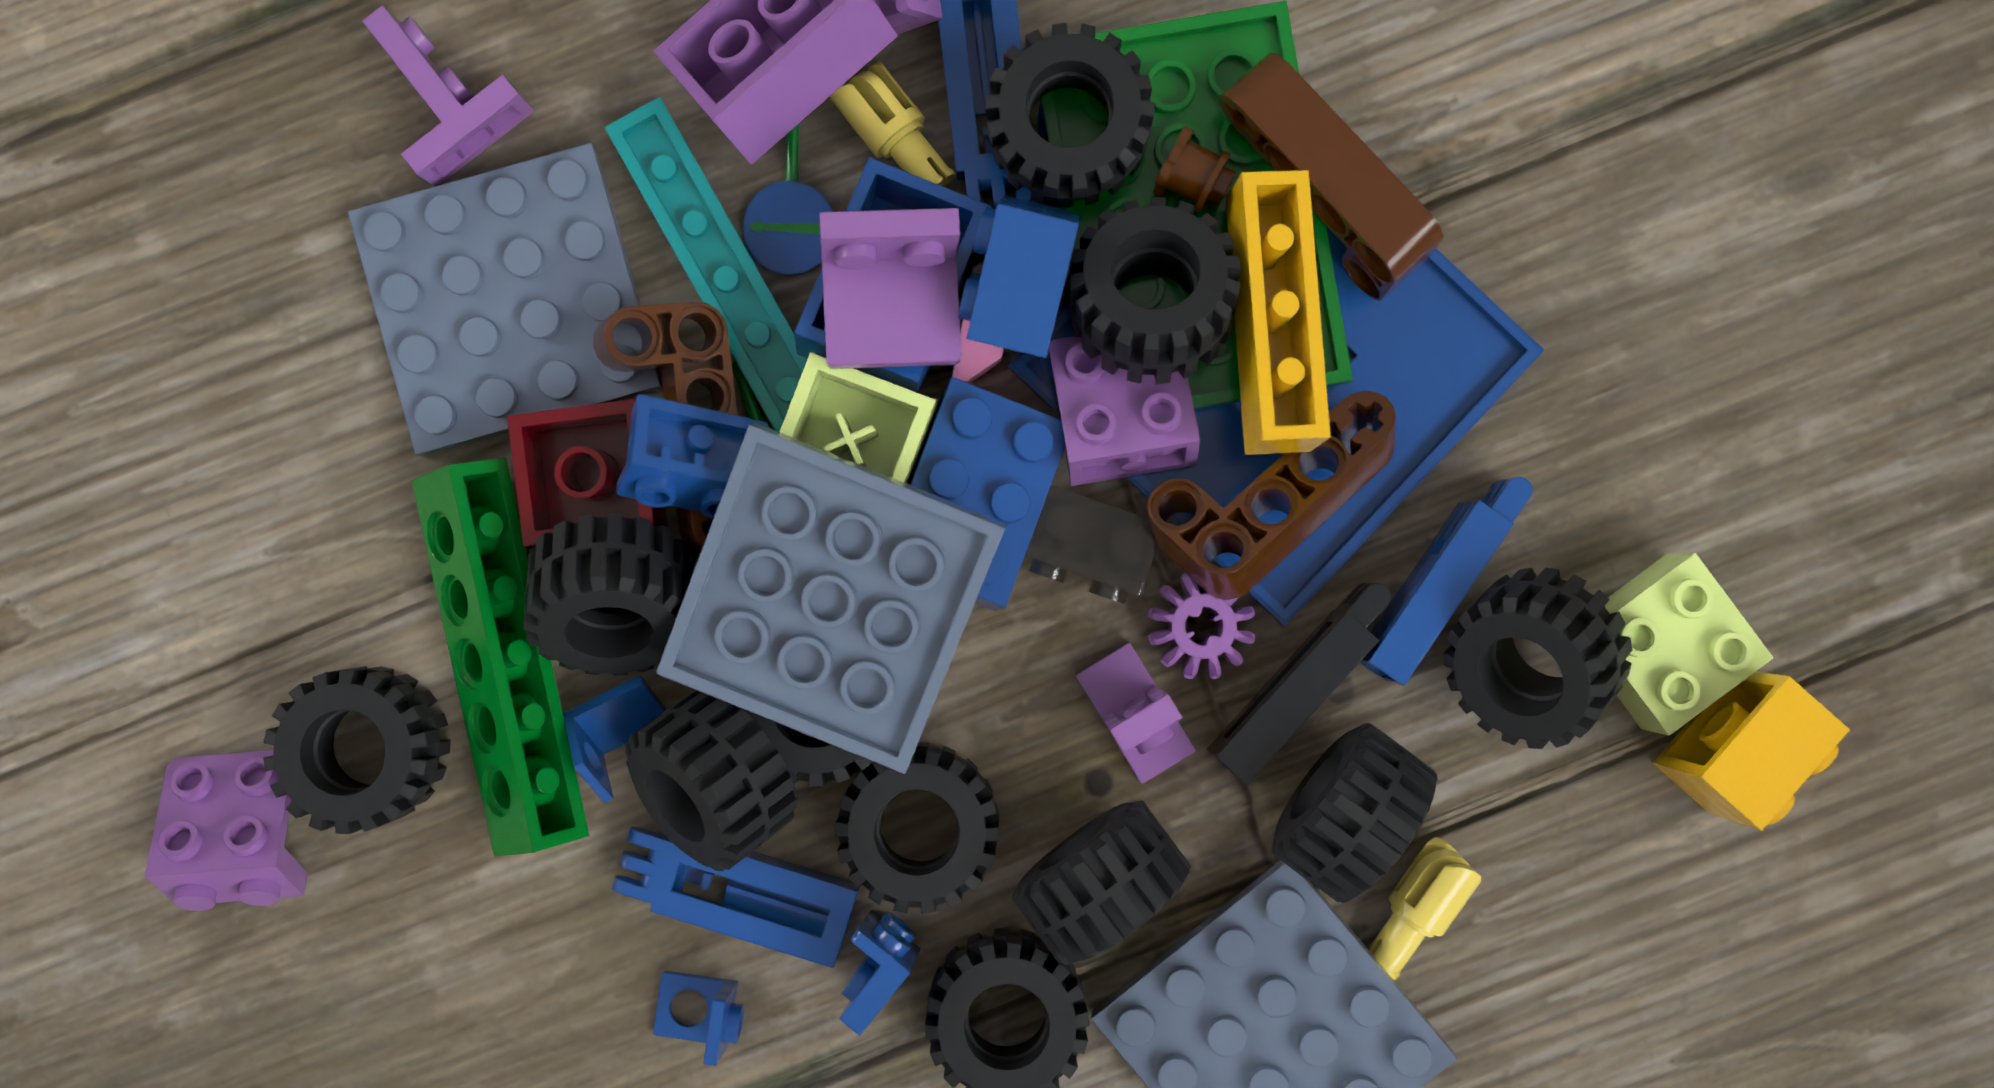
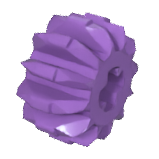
M1184 573L1181 575V586L1185 596L1180 597L1168 585H1163L1159 589L1161 597L1172 607L1169 612L1154 607L1148 609L1147 617L1155 621L1166 622V629L1151 632L1147 635V639L1151 645H1160L1168 641L1172 642V645L1160 658V662L1164 666L1170 667L1175 664L1185 653L1182 665L1183 677L1193 679L1198 672L1200 659H1203L1208 676L1216 679L1221 676V666L1217 656L1222 655L1234 666H1239L1243 662L1241 654L1231 647L1234 639L1246 644L1254 642L1255 634L1247 630L1237 629V622L1249 620L1255 616V612L1251 606H1242L1232 610L1230 606L1238 598L1230 600L1218 599L1203 589L1199 593L1197 583ZM1202 607L1211 612L1207 619L1216 621V628L1213 635L1203 634L1199 643H1194L1190 638L1195 632L1185 630V622L1188 616L1198 617Z

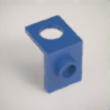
M637 676L563 713L574 768L604 803L614 799L604 754L629 742L628 738L633 733L667 710L642 676Z
M664 971L661 976L653 1034L706 1043L703 1064L717 1066L729 1043L738 1044L741 1034L744 1005L735 1003L738 981ZM692 989L704 996L708 1009L706 1017L701 1022L694 1025H686L679 1022L673 1015L671 1008L673 997L682 990Z

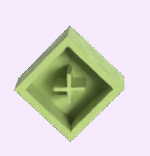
M810 352L780 433L908 484L937 410V404L935 399L853 368L831 369L827 366L826 358Z
M1696 553L1664 555L1608 597L1610 599L1609 602L1604 606L1610 614L1620 612L1626 624L1619 632V635L1631 638L1632 651L1625 659L1632 663L1630 673L1616 696L1643 730L1670 736L1774 658Z

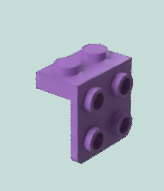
M274 750L180 757L168 764L145 877L173 901L175 906L185 910L204 911L212 909L215 903L241 901L249 905L268 906L277 903L279 898L304 896L307 871L284 847L289 812L286 808L292 800L288 795L276 798L270 785L279 781L276 770L265 772L263 758L274 755Z

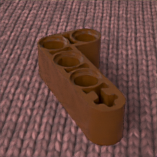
M1269 53L1219 97L1220 107L1229 122L1275 171L1309 170L1312 211L1348 248L1342 257L1344 270L1355 285L1370 298L1376 301L1382 300L1424 263L1442 242V230L1432 214L1284 58L1276 53Z
M701 302L629 306L617 310L598 325L594 333L593 347L596 356L605 366L614 371L623 372L660 369L664 399L687 404L686 391L692 382L701 383L711 393L712 407L710 410L738 416L728 329L724 317L716 308ZM682 319H692L703 328L705 344L701 351H692L680 341L678 329ZM616 324H629L640 333L642 349L638 356H627L617 349L613 341V330ZM677 507L679 531L683 541L689 549L701 554L708 535L703 532V521H709L711 518L704 516L699 511Z
M1361 391L1351 394L1329 412L1331 436L1329 439L1310 452L1284 453L1224 508L1190 480L1176 478L1164 481L1156 486L1150 494L1147 504L1157 545L1208 594L1224 600L1241 597L1249 592L1388 464L1395 450L1396 414L1394 406L1387 397L1377 392ZM1319 468L1328 469L1334 473L1324 480H1313L1305 476L1311 470ZM1272 510L1282 511L1288 515L1284 520L1274 524L1263 523L1258 520L1260 515ZM1186 512L1194 515L1189 522L1176 526L1166 523L1167 519L1175 513ZM1223 553H1233L1241 557L1231 567L1220 568L1210 564L1214 557Z

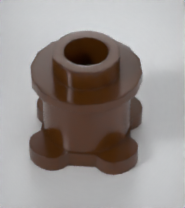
M1184 126L1157 176L1153 194L1162 197L1168 189L1196 203L1194 210L1201 213L1207 202L1219 207L1236 175V171L1226 166L1231 153L1224 151L1222 156L1192 142L1190 139L1194 130Z

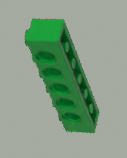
M499 458L450 464L412 479L414 496L493 855L496 857L535 853L588 837L590 834L571 755L552 662L539 654V647L531 646L526 638L527 630L524 629L528 554L526 546L523 545L521 522L507 459Z

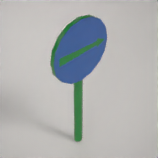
M799 124L786 134L785 181L772 183L756 193L746 208L742 225L745 245L753 258L769 271L788 276L807 273L822 263L819 212H834L824 195L810 185L798 182Z

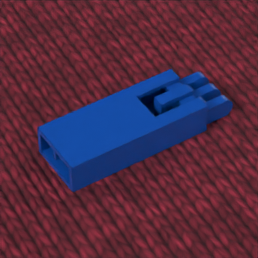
M940 0L943 19L938 20L957 181L965 180L967 196L983 202L979 191L992 190L993 206L996 209L1001 198L1004 195L1006 196L1005 188H1012L1014 186L1008 182L1007 171L1005 169L999 170L993 158L992 145H989L987 127L983 128L985 154L980 155L975 116L986 115V95H990V78L995 67L999 69L1004 67L1003 55L1013 44L1019 50H1022L1016 0ZM1023 186L1019 191H1016V198L1032 202L1028 188Z
M1524 477L1498 480L1490 486L1481 501L1474 500L1473 502L1467 501L1466 503L1461 502L1457 504L1372 629L1371 633L1379 642L1359 663L1388 682L1403 686L1406 684L1531 497L1532 485L1529 480Z
M630 827L627 841L649 848L650 852L646 856L632 851H623L619 865L642 873V878L640 881L628 876L616 875L611 888L613 891L652 903L650 912L834 968L860 886L857 888L852 881L755 851L751 852L730 870L715 871L711 867L707 868L685 854L666 835L641 827ZM714 874L730 879L725 890L726 894L723 904L682 892L685 881L698 884L701 889L708 890Z

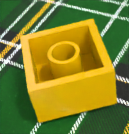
M1755 672L1691 719L1653 761V764L1708 813L1762 831L1767 825L1777 823L1788 814L1795 803L1793 795L1809 776L1819 774L1835 760L1839 752L1837 745L1850 729L1790 676Z

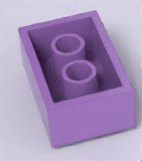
M710 0L653 52L752 165L898 35L874 0Z

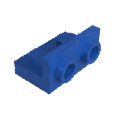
M638 394L632 406L626 465L618 479L616 493L620 496L635 498L639 503L646 506H674L699 511L704 516L714 519L749 424L756 422L767 427L768 422Z
M871 910L850 939L868 956L853 973L849 983L841 992L849 1002L839 1020L859 1036L910 974L921 950L920 947L912 942L917 936L913 929L898 916L888 911L881 917L874 910Z

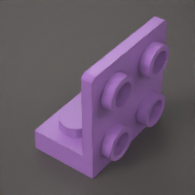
M958 208L819 212L827 366L831 369L958 364L962 356L960 319L958 318L959 299L956 264L960 237Z
M1073 336L1050 341L1049 353L1065 439L1066 462L1071 486L1197 465L1200 437L1188 377L1184 379L1179 371L1171 373L1170 383L1156 384L1155 375H1142L1141 384L1127 381V370L1119 368L1113 376L1101 369V354L1090 359L1082 350V337Z

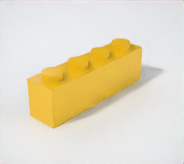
M1309 170L1242 172L1226 196L1225 202L1228 234L1234 242L1232 256H1239L1241 265L1239 279L1241 284L1234 319L1245 455L1310 452L1331 436Z

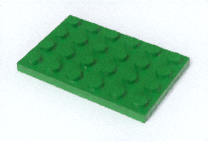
M1287 0L1095 33V38L1101 41L1105 40L1109 32L1122 40L1121 53L1126 55L1133 50L1141 60L1139 73L1141 76L1148 74L1152 85L1150 101L1154 102V118L1146 152L1142 155L1140 166L1133 176L1128 174L1124 178L1121 189L1113 195L1106 190L1100 193L1099 202L1085 206L1084 199L1081 198L1073 199L1071 208L1059 207V209L1080 213L1071 258L1074 249H1080V236L1087 226L1098 229L1099 215L1108 209H1111L1116 215L1121 214L1123 202L1134 199L1138 200L1140 207L1151 206V197H1159L1153 194L1156 186L1155 181L1184 126L1194 130L1190 139L1192 142L1222 156L1224 151L1231 153L1226 166L1236 171V175L1219 207H1216L1207 202L1201 213L1195 210L1193 212V215L1197 218H1201L1204 214L1208 213L1218 221L1216 235L1228 232L1225 198L1242 172H1269L1275 170L1229 122L1220 107L1219 97L1269 53H1276L1284 58L1299 73ZM1061 88L1051 91L1040 98L1047 141L1053 145L1066 148L1084 146L1096 140L1108 126V114L1098 99L1084 90ZM1168 189L1162 196V198H1166L1165 206L1177 208L1180 201L1194 205V209L1196 207V203ZM1312 211L1326 387L1349 384L1353 381L1327 228ZM1070 258V262H1069L1070 275H1071V258ZM1160 275L1138 276L1127 281L1118 289L1120 294L1128 301L1148 309L1169 308L1189 297L1187 291L1179 283ZM1235 319L1233 320L1231 333L1226 345L1220 343L1218 356L1209 365L1199 360L1197 373L1188 377L1194 410L1241 402Z

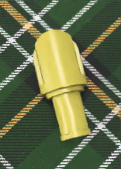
M880 60L871 65L867 71H861L853 76L848 83H844L830 95V100L877 158L884 157L888 159L892 157L903 171L946 187L955 178L956 173L946 165L922 134L925 116Z
M1434 837L1424 845L1389 895L1388 900L1391 903L1390 909L1393 914L1368 948L1383 969L1394 980L1399 978L1401 970L1426 936L1431 938L1444 935L1481 883V876L1443 838Z

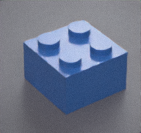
M1005 195L998 202L996 209L986 207L985 212H982L973 250L975 253L985 255L982 273L971 272L970 279L966 281L958 315L959 319L970 321L966 339L1043 358L1047 357L1079 225L1080 213Z

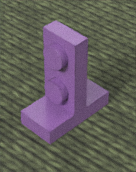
M382 5L362 21L441 121V123L401 153L414 172L434 187L445 182L535 111L520 91L503 74L474 96L450 66L440 72L427 55L436 47L410 16L400 22Z
M1126 642L1075 673V676L1141 784L1196 752L1178 722L1183 717L1169 694L1156 686L1130 642Z

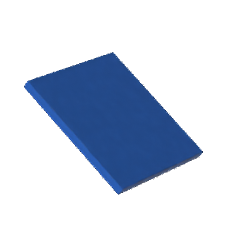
M1326 226L1353 381L1349 384L1326 387L1328 412L1335 408L1343 399L1356 392L1371 391L1387 397L1394 406L1396 414L1395 450L1393 457L1383 469L1247 592L1281 626H1286L1544 351L1533 338L1437 248L1424 263L1382 300L1376 301L1363 293L1350 279L1342 265V257L1348 248ZM1070 301L1057 313L1050 341L1075 336L1071 325ZM1049 348L1046 358L1021 352L1008 365V369L1061 418ZM1241 402L1194 410L1200 437L1196 466L1124 478L1148 500L1156 486L1166 480L1176 478L1190 480L1224 508L1284 454L1245 455ZM1319 468L1311 470L1305 476L1313 480H1324L1334 473L1328 469ZM1272 510L1260 515L1258 520L1263 523L1274 524L1284 520L1288 515L1282 511ZM1180 512L1175 513L1168 519L1177 526L1189 522L1194 515ZM1223 553L1214 557L1212 561L1220 568H1225L1236 564L1241 557L1233 553Z

